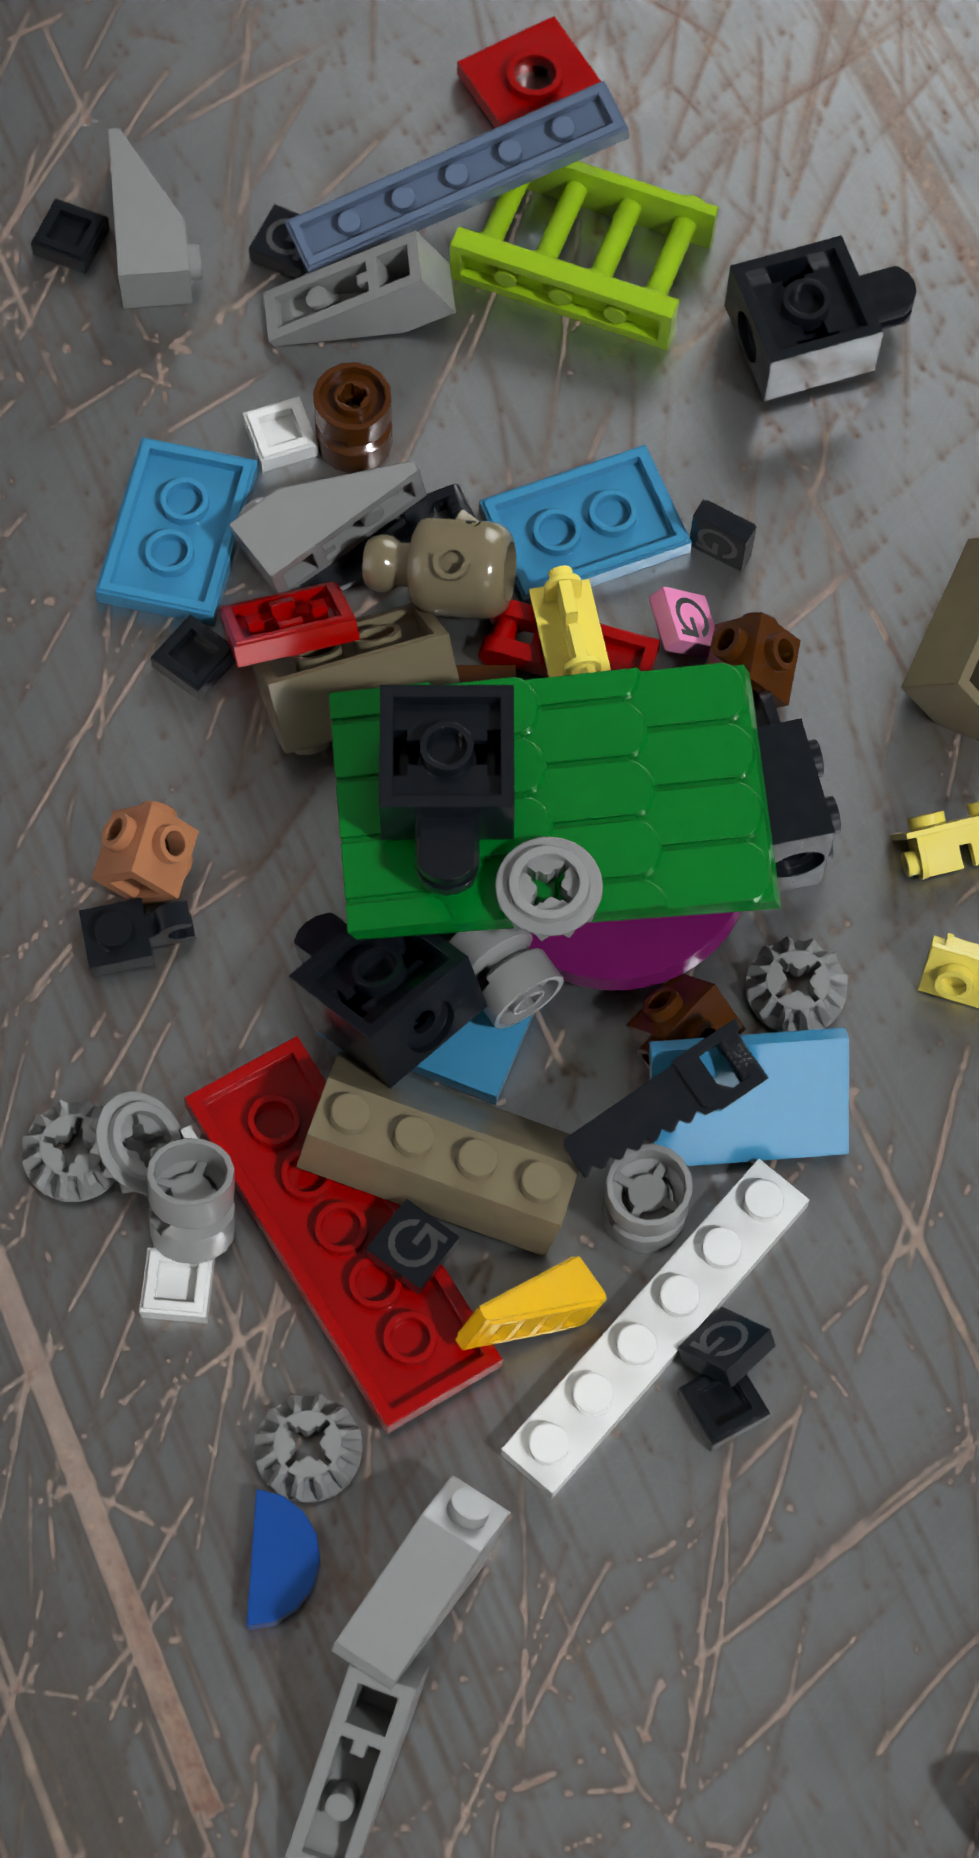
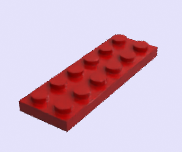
M298 1036L184 1097L185 1108L204 1138L219 1145L230 1156L234 1166L236 1191L382 1428L388 1434L502 1366L503 1359L494 1345L462 1350L455 1340L458 1336L457 1333L473 1312L443 1265L420 1295H418L366 1257V1248L401 1206L400 1204L296 1167L326 1084L325 1078Z

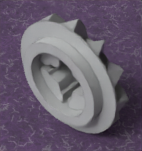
M540 837L520 844L505 857L496 877V895L499 911L504 912L516 931L523 929L535 934L541 941L548 936L565 935L570 938L576 929L586 922H592L602 899L603 882L596 861L584 848L563 838ZM564 873L561 883V895L566 901L563 899L559 901L556 898L549 897L544 903L539 902L535 907L537 886L532 882V879L548 884L554 878L559 879Z
M787 935L778 943L769 947L765 945L762 947L759 954L749 965L745 981V992L750 1008L757 1018L775 1031L789 1032L824 1029L835 1021L844 1007L847 996L848 974H844L838 963L836 952L829 953L818 946L814 938L801 941L792 940ZM783 970L785 972L789 971L795 977H799L804 973L809 974L813 971L814 974L807 988L811 997L809 995L805 996L797 990L790 995L786 993L779 998L787 980Z
M126 1092L115 1096L100 1106L101 1112L99 1116L89 1126L96 1134V1143L89 1153L100 1155L106 1167L102 1177L117 1180L120 1183L122 1194L139 1192L147 1197V1170L150 1159L158 1149L172 1141L181 1140L183 1137L180 1133L181 1128L178 1121L162 1102L145 1093ZM132 1136L133 1140H142L143 1143L152 1142L153 1146L147 1148L145 1152L138 1154L137 1151H128L127 1147L124 1148L123 1142Z
M88 1099L82 1103H67L59 1100L55 1107L45 1113H36L34 1122L27 1134L22 1136V1164L29 1180L40 1192L55 1200L64 1202L86 1201L101 1195L117 1181L114 1178L102 1177L106 1167L100 1155L89 1153V1155L78 1154L74 1164L70 1163L68 1173H65L66 1167L63 1152L53 1146V1144L58 1145L59 1142L69 1143L73 1134H77L78 1128H81L84 1146L92 1149L96 1143V1134L89 1126L99 1116L101 1108L92 1104ZM126 1139L123 1142L124 1148L127 1147Z
M321 1393L315 1396L291 1395L277 1407L268 1409L263 1422L255 1433V1461L261 1477L277 1494L296 1502L312 1503L323 1501L341 1492L356 1475L362 1458L360 1429L345 1406L327 1399ZM326 1426L324 1436L320 1441V1449L329 1465H325L320 1459L316 1461L313 1457L306 1456L300 1462L296 1460L288 1468L287 1466L292 1462V1456L296 1452V1444L288 1430L291 1428L296 1434L300 1432L302 1435L309 1437L316 1431L320 1432Z

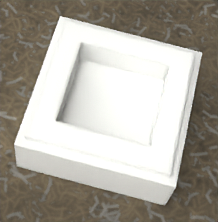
M300 396L243 413L244 425L262 473L319 456L318 443Z
M147 1248L139 1310L141 1318L207 1324L215 1259L198 1264L178 1263L164 1257L156 1248Z

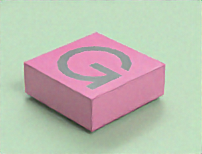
M664 586L649 596L664 650L707 659L711 647L714 622L706 596Z

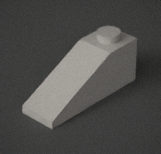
M108 128L117 267L123 309L193 304L191 280L203 279L200 244H188L184 218L121 129Z
M416 230L263 292L268 342L274 347L405 333L456 313L450 263Z
M413 461L279 488L266 498L260 497L249 502L239 512L237 519L229 525L240 550L275 594L300 588L302 583L354 549L427 496L419 468Z
M452 1475L419 1517L335 1641L331 1651L391 1690L484 1567L511 1512Z
M415 1658L391 1690L351 1663L349 1664L285 1858L362 1857L407 1735L430 1663Z

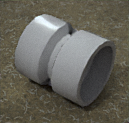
M515 928L458 932L449 941V943L468 956L487 1003V1007L483 1011L495 1028L504 1029L527 1019L546 1005L558 993L564 983L563 976L544 950L529 948L533 940L532 934L523 929L518 931Z
M185 1138L172 1141L158 1149L150 1159L147 1170V1194L150 1203L148 1210L149 1233L153 1245L164 1257L178 1263L198 1264L211 1261L224 1253L234 1239L235 1203H233L235 1177L231 1158L219 1145L205 1139Z
M653 1143L642 1144L638 1151L627 1149L621 1160L615 1159L611 1164L606 1179L602 1216L603 1224L610 1237L620 1246L637 1253L657 1252L670 1246L682 1233L693 1192L692 1175L684 1159L670 1148Z

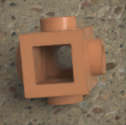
M144 801L138 806L115 810L102 831V847L92 880L127 900L142 898L144 905L179 899L184 879L192 867V853L199 830L177 818L178 814L175 809L156 801Z

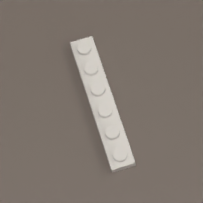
M758 1159L503 1446L501 1456L552 1499L678 1356V1346L720 1308L804 1212L810 1200L762 1160Z

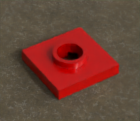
M555 16L457 61V75L494 128L601 82ZM534 65L547 68L548 76L553 82L546 88L537 90L522 86L517 82L516 78L532 72Z
M334 581L221 606L219 609L222 628L238 668L283 657L297 656L310 651L360 640L356 618L338 583Z

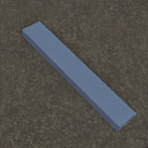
M601 81L285 221L286 229L307 274L415 230L418 232L629 138V128L605 81Z

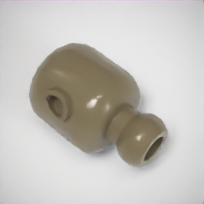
M460 510L456 519L425 518L417 524L411 538V543L400 542L396 537L389 534H381L368 539L363 554V580L366 586L376 592L392 591L398 586L408 587L411 601L419 611L424 613H433L434 616L490 619L502 614L509 607L516 578L515 541L507 527L497 522L477 520L465 510Z

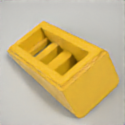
M573 1256L480 1305L457 1333L458 1336L455 1340L462 1350L580 1327L586 1324L606 1301V1294L581 1257L575 1258Z

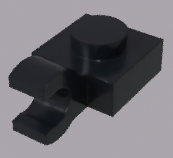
M142 898L79 910L89 970L93 978L155 965L152 947L185 943L196 939L192 915L189 913L188 903L185 900L166 903L149 914H146Z

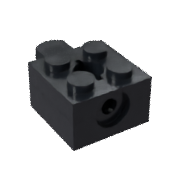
M840 235L730 265L724 306L764 401L875 371L884 333L883 330L905 324L910 320L917 290L914 279L899 266H892L859 275L844 239ZM818 329L817 331L811 334H804V332L814 331Z
M380 685L379 817L381 840H415V869L423 887L435 894L445 896L459 894L470 888L478 875L479 840H514V685Z
M771 691L756 692L754 695V708L779 892L821 884L827 860L833 858L832 842L834 835L841 832V820L835 798L832 795L825 797L819 777L824 775V762L819 743L816 739H807L802 718L780 722Z
M325 913L305 922L298 930L294 939L297 955L302 961V965L288 977L310 1025L389 1088H392L487 1007L468 956L439 934L356 940L348 933L347 922L343 918L333 913Z

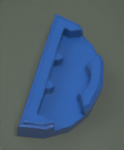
M256 1489L247 1630L275 1627L284 1618L296 1612L307 1597L309 1598L314 1592L321 1567L317 1534L304 1511L282 1495Z

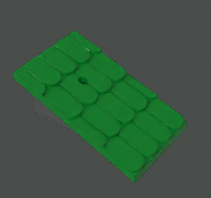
M714 663L649 671L629 668L529 680L509 677L444 684L514 685V840H479V872L473 885L459 894L449 896L435 894L424 888L415 869V840H381L379 817L380 687L329 693L335 778L337 779L336 793L339 831L342 841L341 856L346 899L347 931L356 940L514 928L504 912L499 911L496 895L497 873L505 857L514 848L526 841L540 837H558L572 841L584 848L596 861L602 876L603 890L602 899L592 922L782 909L750 673L744 664L731 666L726 663ZM424 682V683H415V684H406V685H432V684H431L430 682ZM564 873L559 879L554 878L548 884L532 879V882L537 886L535 907L539 902L544 903L549 897L556 898L559 901L562 899L566 901L561 895V883Z

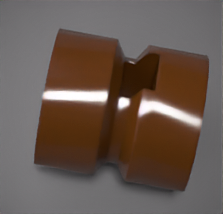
M358 362L341 363L328 369L317 380L313 391L315 431L319 454L327 464L339 471L356 473L373 469L387 458L392 446V399L390 385L382 373L366 364Z

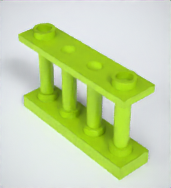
M576 161L499 195L481 232H474L458 226L450 243L451 279L668 351L676 332L680 301L668 296V293L689 244L692 243L711 249L715 238L719 207L706 203L694 195H681L581 161ZM526 189L558 199L536 250H529L503 241ZM580 207L613 217L593 265L587 269L558 259ZM635 225L668 235L648 283L644 287L613 278Z

